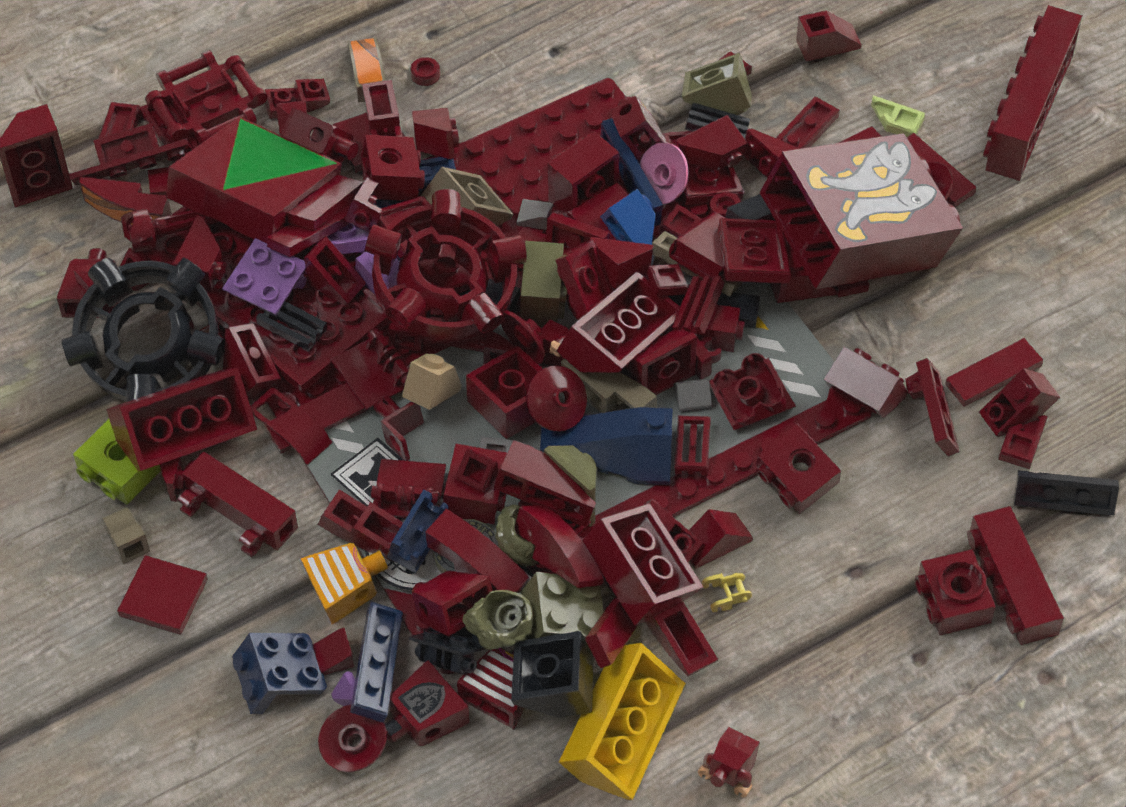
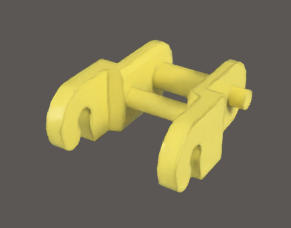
M721 573L702 580L703 588H708L709 584L712 583L713 587L720 586V588H724L727 598L711 604L712 612H717L718 607H721L722 611L730 610L733 604L747 602L752 597V593L745 591L742 582L745 580L743 573H734L725 577ZM736 585L738 593L731 594L728 586Z

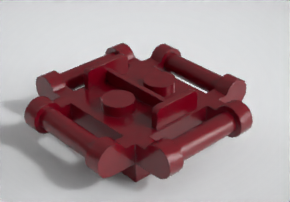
M211 50L201 53V57L167 72L162 70L156 73L158 83L163 90L149 92L145 97V101L149 108L156 111L167 127V134L173 142L193 136L197 143L202 144L239 116L257 124V118L252 109L263 105L267 101L268 96L263 88L255 84L244 68L245 63L240 56H230L224 64L219 65ZM204 68L208 69V71L176 85L172 83ZM235 75L247 91L248 96L243 98L240 96L231 76ZM167 104H172L185 124L178 123L167 108Z

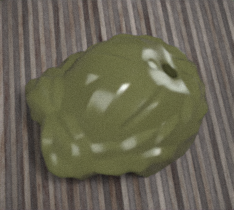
M515 504L505 506L497 518L495 538L498 541L499 548L520 566L531 567L539 564V562L532 558L535 545L518 535L515 531V523L520 507Z
M509 590L491 591L485 598H481L462 619L466 629L476 635L480 645L487 650L499 649L502 646L511 647L525 640L526 636L532 633V625L534 624L530 601L524 595Z

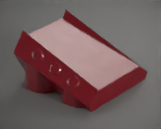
M751 353L744 357L740 369L735 371L723 369L716 373L714 379L709 380L710 387L733 430L796 407L770 358L765 359L759 353Z

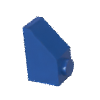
M638 189L608 208L600 216L616 240L652 245L656 214L653 211L650 200L645 195H642Z

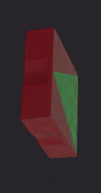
M239 116L169 166L166 198L201 215L221 221L233 230L254 240L256 238L267 243L266 237L290 225L287 221V213L337 174H341L342 163Z

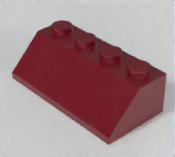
M637 271L572 325L556 352L580 372H620L674 324L680 306L668 296L656 297L650 281Z
M238 367L222 369L106 409L115 439L137 471H143L258 430Z

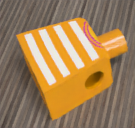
M348 543L301 558L331 624L338 622L375 597L377 591L371 577L388 569L380 550L361 558L354 543Z

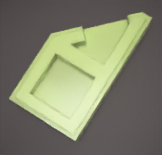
M877 96L872 98L871 106L885 131L893 134L904 133L906 137L912 133L917 135L925 118L924 112Z

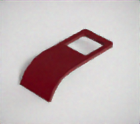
M270 388L250 406L253 415L288 442L300 455L305 465H308L332 444L328 434L317 421L275 388ZM272 396H276L290 407L274 423L257 411Z

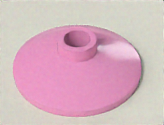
M658 143L651 146L643 155L639 165L662 204H669L675 201L685 189L688 180L687 161L683 152L673 144Z

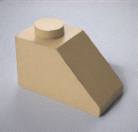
M427 353L412 361L402 397L429 410L461 391L462 384L455 366L444 362V359L438 355Z

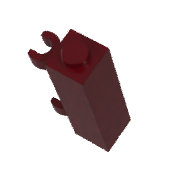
M203 451L196 460H191L186 465L185 471L182 473L186 490L177 499L182 504L180 511L192 517L203 502L246 530L240 536L239 542L243 544L241 551L248 556L253 557L263 542L278 551L298 529L294 509Z

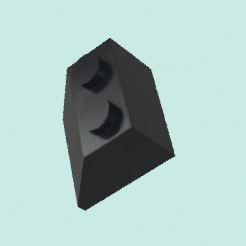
M575 631L527 639L514 644L511 701L514 705L558 718L592 713L594 656L582 632Z

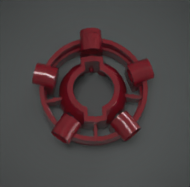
M452 189L437 190L432 195V204L404 212L390 222L386 228L373 224L364 249L365 252L374 255L372 263L374 292L381 309L395 326L412 336L438 343L465 341L481 334H488L499 327L505 319L502 312L507 308L513 294L517 278V265L524 264L527 261L526 246L520 235L506 237L492 221L473 210L461 207V196ZM461 238H464V239H466V240H468V241L474 243V245L472 246L471 244H469L468 242H466L465 240H463V239H461ZM407 240L406 252L399 261V272L396 275L395 286L387 289L381 273L389 276L398 255L399 246ZM441 244L457 247L454 262L463 266L470 273L471 276L468 279V284L471 292L459 297L453 288H440L432 285L423 278L418 262L424 259L438 258ZM482 251L487 254L486 261L494 283L502 282V297L497 304L486 294L489 276L485 261L480 255ZM432 308L440 309L443 312L442 322L427 319L428 311Z

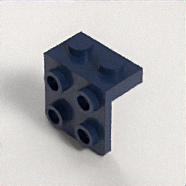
M249 633L232 656L233 667L237 671L242 686V695L247 702L250 714H263L277 695L322 694L327 688L324 675L321 674L312 640L306 633Z

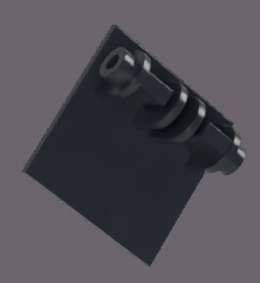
M466 626L450 636H446L433 628H426L421 634L409 636V640L418 642L414 653L420 662L425 663L429 660L434 666L443 667L446 670L463 675L473 673L476 669L477 663L474 660V652L486 649L480 645L477 636L466 629Z

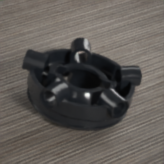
M183 257L176 266L157 261H138L117 267L111 258H105L89 269L88 276L93 284L86 291L77 307L73 320L72 336L61 339L70 367L81 364L89 378L100 389L119 400L128 402L205 376L211 365H218L224 352L225 339L218 336V320L214 306L207 292L200 284L205 277V273L193 262ZM144 283L167 284L170 290L169 292L159 287L156 292H141L125 298L134 292L131 287ZM182 301H185L192 307L197 301L202 305L208 318L209 333L195 330L191 334L190 330L194 329V322ZM119 302L110 313L102 309L106 303L111 307ZM150 304L155 305V308L158 310H169L167 315L171 322V333L167 343L154 353L147 355L135 354L129 363L120 359L118 355L121 347L118 338L119 331L131 316L140 312V305ZM96 317L106 320L102 334L104 352L114 368L106 380L96 371V369L104 367L97 341L91 333ZM191 363L194 368L188 373L185 369ZM149 374H159L163 382H168L180 374L183 378L170 386L162 388L158 380ZM122 376L127 379L126 390L115 387Z

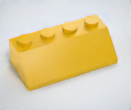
M642 643L624 645L612 665L603 668L593 689L592 713L581 714L559 763L582 783L623 799L633 800L686 683Z

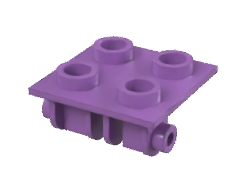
M255 238L222 290L276 315L291 291L296 288L302 289L307 281V278L303 276L306 270L305 261L295 256L288 257L267 247V243Z

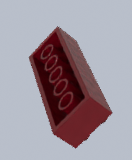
M1048 5L1044 16L1038 15L1033 32L1036 34L1034 37H1028L1024 53L1027 55L1025 57L1020 56L1015 69V74L1018 75L1016 78L1011 77L1006 89V95L1009 96L1006 99H1001L996 116H999L997 121L992 120L990 123L987 137L991 138V140L987 141L983 157L987 158L985 171L1017 181L1021 180L1074 56L1083 15Z

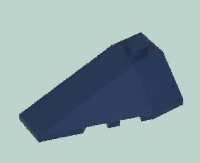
M638 407L586 415L574 427L564 431H550L541 427L540 451L544 452V449L548 446L574 445L580 452L587 453L593 458L598 472L607 475L609 472L625 476L626 481L636 484L670 485L673 408Z

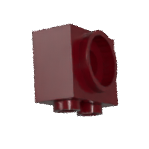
M365 135L361 153L363 182L367 177L378 182L373 195L377 196V199L408 201L417 198L418 190L424 187L425 174L424 170L419 169L421 153L420 150L415 148L414 137Z
M798 423L757 455L756 472L760 479L767 485L771 483L778 490V496L782 503L789 509L793 507L799 514L840 482V468ZM796 463H804L809 467V469L806 471H798L793 467V465Z
M455 444L443 503L448 505L449 511L462 519H474L482 523L494 525L497 512H502L505 507L507 496L506 493L494 489L497 477L486 492H482L455 479V476L468 447L498 461V473L507 452Z
M973 549L921 561L919 573L915 576V585L920 596L924 595L926 599L928 620L931 624L936 625L939 635L992 623L996 605L987 586L985 573L979 566ZM954 590H962L965 593H957Z

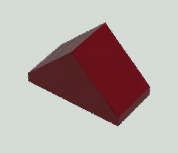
M326 236L304 258L308 286L344 305H347L366 284L363 278Z
M590 237V240H593L613 288L617 289L637 271L642 276L647 275L648 268L651 266L653 245Z
M708 509L689 529L691 533L703 542L689 561L697 569L752 542L753 537L736 513Z

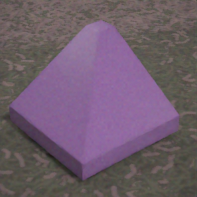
M345 672L331 693L334 702L342 706L352 703L355 678L352 672Z

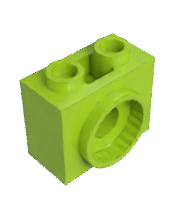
M109 419L73 453L77 466L76 472L87 483L94 482L100 486L103 493L110 499L115 500L117 498L126 505L161 471L160 464L143 471H137L117 443Z

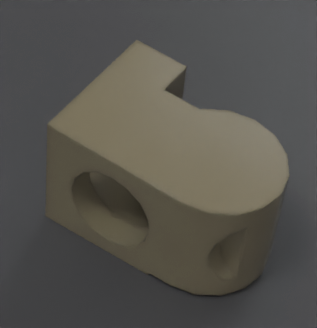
M127 507L102 518L112 545L123 564L150 552L144 531L136 523ZM138 542V545L133 550H123V548Z

